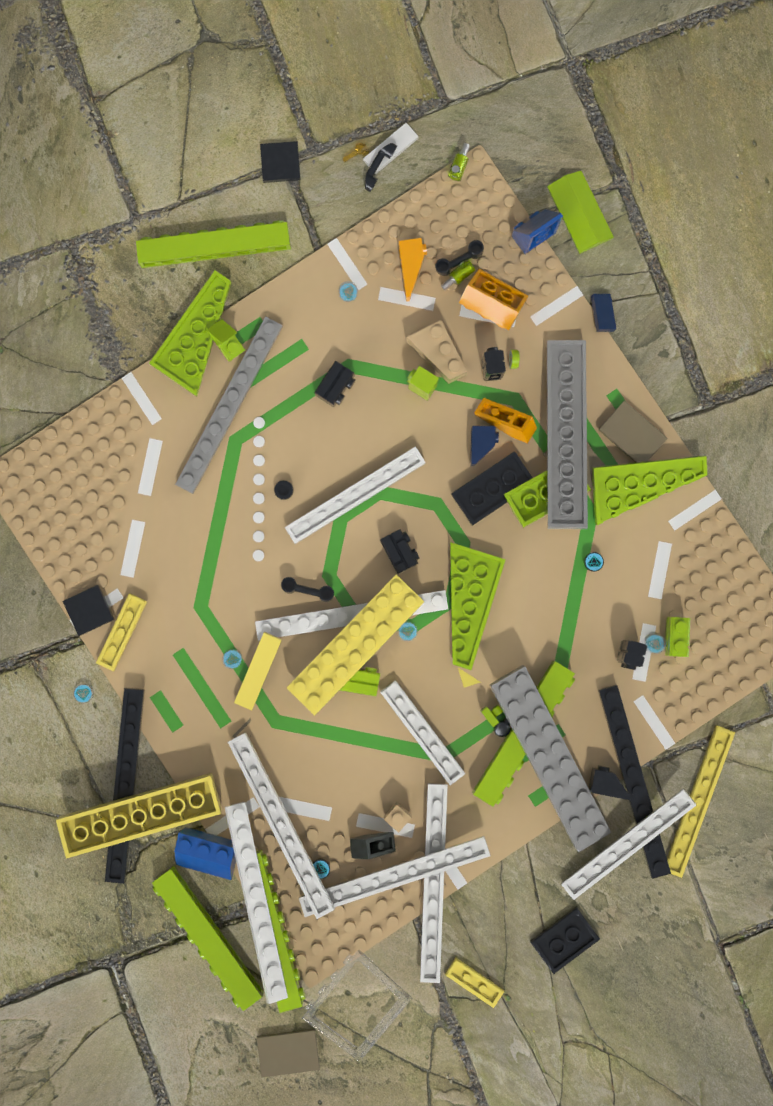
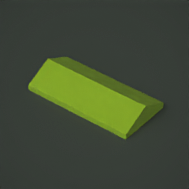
M582 171L567 174L547 186L559 213L563 215L562 219L579 254L614 238Z
M547 471L504 494L513 514L523 528L548 514ZM587 484V492H589L591 489Z

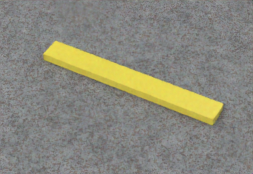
M717 725L714 728L690 793V797L694 800L696 806L682 816L667 856L671 874L681 878L735 732Z

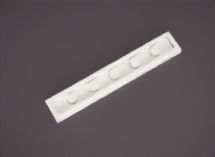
M396 680L384 688L380 693L449 785H452L465 775L463 769Z

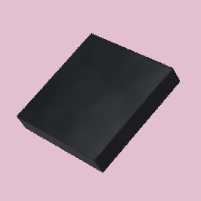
M298 141L260 144L263 183L301 180Z
M99 585L62 601L78 636L115 620Z

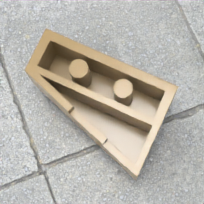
M441 320L406 338V342L448 384L466 376L467 370Z

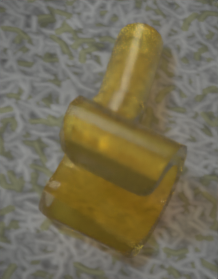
M357 143L355 150L343 157V161L346 162L357 155H368L369 150H362L366 144Z

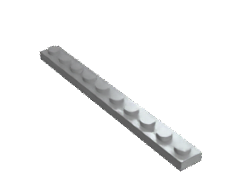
M265 316L175 485L194 494L283 328L281 324Z

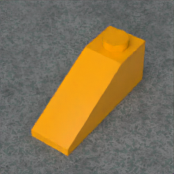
M421 238L401 240L398 243L406 302L411 299L424 261V255H427L426 244H422Z
M486 398L482 399L474 412L476 416L492 426H496L497 429L510 437L527 444L537 429L532 416Z

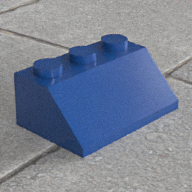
M187 827L178 833L174 851L176 865L232 880L236 858L231 839Z

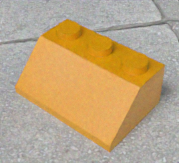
M478 269L468 283L459 303L466 309L480 314L481 317L493 321L499 327L510 330L528 295Z

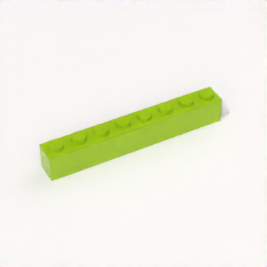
M282 220L273 221L272 224L255 223L249 227L238 225L233 229L221 227L217 228L216 231L209 232L208 230H199L193 234L181 232L177 236L165 234L154 239L152 237H143L141 240L136 241L138 264L141 268L291 250L288 224Z
M552 661L536 687L551 717L555 713L553 709L556 704L560 705L563 701L565 689L567 687L570 688L575 681L573 677L575 673L556 661ZM512 728L472 791L473 795L492 807L501 802L504 796L502 794L505 787H510L514 780L513 774L516 770L519 771L524 764L522 759L526 754Z
M262 850L256 851L288 996L286 999L277 1001L279 1013L302 1007L306 996L304 988L299 986V970L294 968L293 961H295L293 949L289 950V933L287 930L284 931L282 923H285L282 911L278 910L277 904L280 902L277 892H274L272 885H274L273 875L268 873L267 870L269 865L267 854H263Z
M172 866L152 882L153 891L157 896L163 898L165 908L169 912H173L176 917V923L180 928L183 927L185 929L188 940L192 944L195 943L198 947L200 957L208 961L213 975H218L221 980V986L226 992H230L237 1008L240 1007L244 1011L261 999L264 991L175 866Z

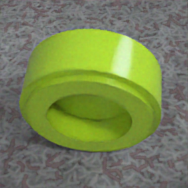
M511 349L509 352V368L517 369L519 367L520 354L518 350Z

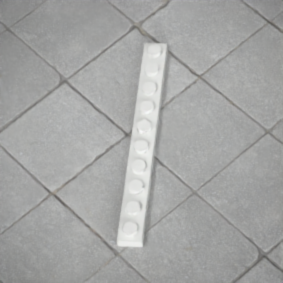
M446 591L419 594L418 596L424 603L413 615L447 610ZM368 603L256 621L258 641L261 640L264 632L276 637L344 627Z
M247 733L229 741L228 744L316 919L335 910Z
M428 783L425 855L445 849L447 784ZM444 872L424 878L420 982L440 983Z
M245 802L226 806L225 812L266 1001L268 1004L286 999L288 996Z
M482 836L325 889L334 907L491 855L485 837ZM305 895L299 897L304 916L313 915L314 913Z

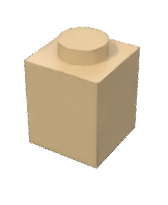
M398 802L384 816V820L398 833L412 818L411 814Z

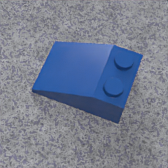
M546 209L542 212L536 211L529 217L530 220L526 223L522 221L513 228L512 237L522 252L526 254L556 234L563 215Z

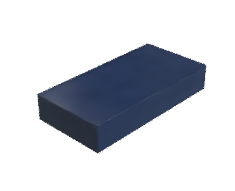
M593 294L591 301L596 332H614L616 330L611 294Z

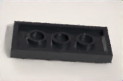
M514 451L451 493V496L471 526H473L507 503L504 496L505 493L533 477Z

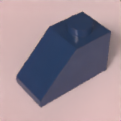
M472 426L470 466H475L494 448L495 443L499 442V432H495L496 426Z

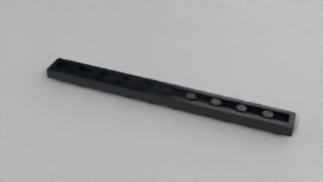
M618 685L599 689L598 693L625 788L630 795L629 802L637 825L653 812L619 688ZM659 834L642 847L652 879L671 874Z
M124 688L113 801L132 796L135 793L145 689ZM130 840L108 846L105 882L122 884L126 882Z

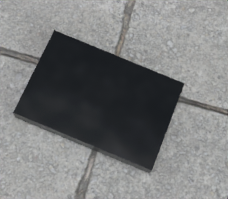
M574 907L530 940V943L552 973L555 974L598 942L600 938L579 909Z

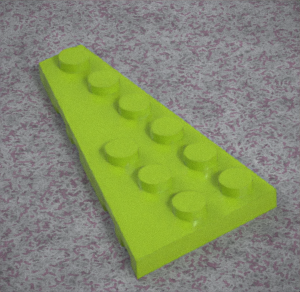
M214 270L149 362L151 366L196 397L214 342L206 330L220 321L231 286V281L216 270Z
M707 456L592 467L595 524L599 525L610 518L619 516L623 512L635 509L659 498V496L665 493H670L678 487L707 476Z
M450 542L452 664L472 670L506 559Z

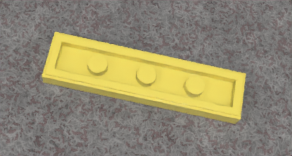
M131 593L128 594L96 664L115 671L148 601Z
M266 632L263 633L235 699V704L251 711L253 710L281 644V638Z

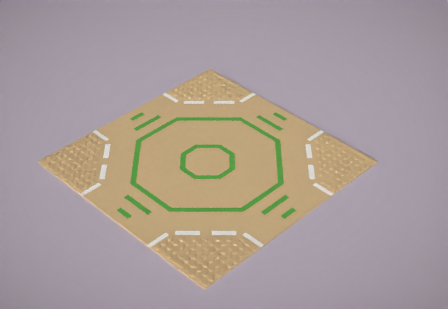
M481 145L467 152L459 178L451 176L452 167L456 163L455 160L223 311L221 319L237 332L235 336L245 351L228 362L216 343L213 342L197 397L149 364L152 360L151 358L0 457V514L71 623L72 621L62 601L96 585L100 586L115 620L80 636L96 661L128 594L131 593L148 601L115 671H111L101 665L99 667L122 702L124 688L145 689L141 731L175 783L212 773L222 812L219 815L199 820L207 833L231 839L225 807L245 802L255 850H262L263 854H267L269 865L267 870L268 873L273 875L274 885H272V888L279 897L280 903L277 906L278 910L282 911L285 923L282 924L284 931L287 930L289 933L290 942H288L289 950L293 949L295 955L294 967L295 969L298 968L300 976L308 988L314 987L423 913L424 878L337 906L335 910L316 919L314 914L305 917L299 901V897L304 896V893L228 744L229 741L234 739L233 735L250 718L251 722L237 737L247 733L311 862L313 863L316 859H325L329 862V875L324 879H320L325 888L425 856L428 783L447 784L445 849L484 836L491 856L444 871L443 899H445L560 821L526 755L522 759L524 761L522 768L519 771L516 770L512 776L514 778L509 788L505 787L502 794L504 796L499 804H495L492 807L473 795L472 791L505 737H499L495 734L494 727L491 726L480 711L485 706L489 710L496 705L501 708L489 684L524 665L537 687L552 661L558 662L575 673L573 676L575 681L570 688L567 687L563 693L565 697L560 705L556 704L553 711L555 713L552 719L589 788L592 767L598 768V765L610 767L609 771L615 773L619 780L623 779L598 693L599 689L618 685L640 766H643L773 678V574L706 476L678 487L670 493H665L659 496V498L635 509L623 512L619 516L610 518L599 525L595 524L592 487L591 491L587 492V529H548V514L523 528L513 514L508 502L471 526L451 496V493L514 451L533 478L547 471V457L543 454L547 451V340H586L587 445L606 466L635 463L599 431L600 427L623 401L627 402L668 438L648 461L693 457L609 332H596L592 307L548 242L545 240L526 254L517 245L512 237L513 228L522 221L526 223L530 220V216ZM421 238L422 244H426L427 255H424V261L411 299L406 302L398 243L401 240ZM474 240L481 241L484 245L482 256L478 259L471 258L465 261V264L468 263L472 270L457 283L444 290L441 285L460 268L458 265L451 269L449 275L442 276L436 272V262L442 258L451 261L468 252L470 242ZM478 269L528 295L510 330L499 327L493 321L481 317L480 314L466 309L459 303L468 283ZM346 284L353 285L357 290L356 297L351 301H346L340 296V289ZM350 288L346 289L348 291H344L346 293L345 295L347 296V298L348 295L352 297V293L349 290ZM266 316L281 324L283 328L194 494L175 484ZM440 320L467 370L466 376L450 384L406 342L408 336ZM498 347V350L504 351L506 372L501 380L484 381V369H482L481 363L483 354L488 348ZM511 349L518 350L520 354L519 367L517 369L509 368V352ZM337 361L355 373L354 379L356 381L351 389L347 388L343 393L345 398L342 403L332 407L316 397L314 392L333 363ZM419 366L439 378L438 386L428 401L408 389V376L413 369L417 370ZM483 398L533 417L537 429L528 444L512 438L495 428V432H499V442L495 443L494 448L475 466H470L472 426H492L474 414ZM261 417L264 419L265 425L263 428L258 429L254 426L255 418ZM262 436L265 444L262 447H256L253 443L255 437ZM416 446L426 464L297 544L293 542L285 529L286 526ZM256 455L264 457L265 463L262 466L254 464L253 459ZM256 474L264 476L265 481L262 485H256L253 482ZM285 480L292 484L294 492L291 498L281 500L275 495L274 487L279 481ZM256 493L264 495L265 500L262 504H256L253 501V496ZM256 512L264 514L265 518L262 523H256L253 520V515ZM401 529L402 533L406 531L411 540L408 544L411 550L415 548L420 559L417 560V565L397 574L380 539ZM256 531L264 533V540L262 542L254 541L253 534ZM450 542L506 559L472 670L452 664ZM256 550L263 551L264 559L262 561L254 560L253 553ZM596 552L603 557L604 565L599 571L591 572L585 568L584 558L589 553ZM395 575L400 577L417 595L446 591L447 610L412 615L405 623H411L415 626V637L411 640H404L401 638L398 629L360 669L365 670V667L376 668V672L380 673L377 696L339 690L314 716L287 689L289 684L346 627L344 626L278 637L282 639L253 710L251 711L234 703L260 642L257 638L256 621L369 603ZM286 577H292L295 579L296 584L320 589L323 586H330L334 590V597L329 602H323L317 596L294 592L287 594L282 590L281 582ZM667 617L690 618L689 657L665 656ZM408 627L406 630H409V631H405V632H404V630L402 629L403 633H404L405 635L407 634L408 636H409V633L411 634L413 630H411V632H410L411 627ZM657 635L662 638L664 645L661 651L654 653L647 648L646 655H643L645 658L643 667H636V670L621 667V663L617 661L618 653L621 652V641L631 640L646 644L650 636ZM657 640L650 641L649 646L652 647L653 645L656 650L660 649V647H656ZM237 651L241 655L239 666L230 668L225 664L224 657L227 652ZM230 655L231 660L230 657L228 661H231L230 664L237 663L236 659ZM458 668L481 683L464 688ZM395 680L465 772V775L452 785H449L380 693ZM502 712L495 718L500 722L503 721L506 716L504 712ZM591 793L592 796H593V798H595L596 796L599 795V794ZM396 802L407 810L412 817L399 833L384 820L385 814ZM394 832L396 852L371 859L352 858L351 838L368 834ZM236 863L234 868V875L241 884L238 867Z

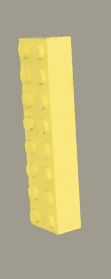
M395 575L289 684L287 689L315 716L421 607L424 601L400 577Z
M209 773L62 815L56 819L67 859L219 815L222 812L213 775Z

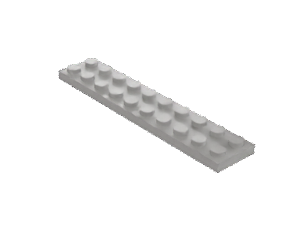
M547 340L548 529L588 528L586 340Z
M522 665L489 684L576 851L580 852L610 834L611 831L526 667Z

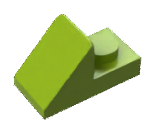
M223 319L206 330L228 362L245 351L235 336L237 332Z

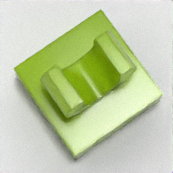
M498 705L491 710L487 706L480 710L492 727L499 723L495 717L503 712Z

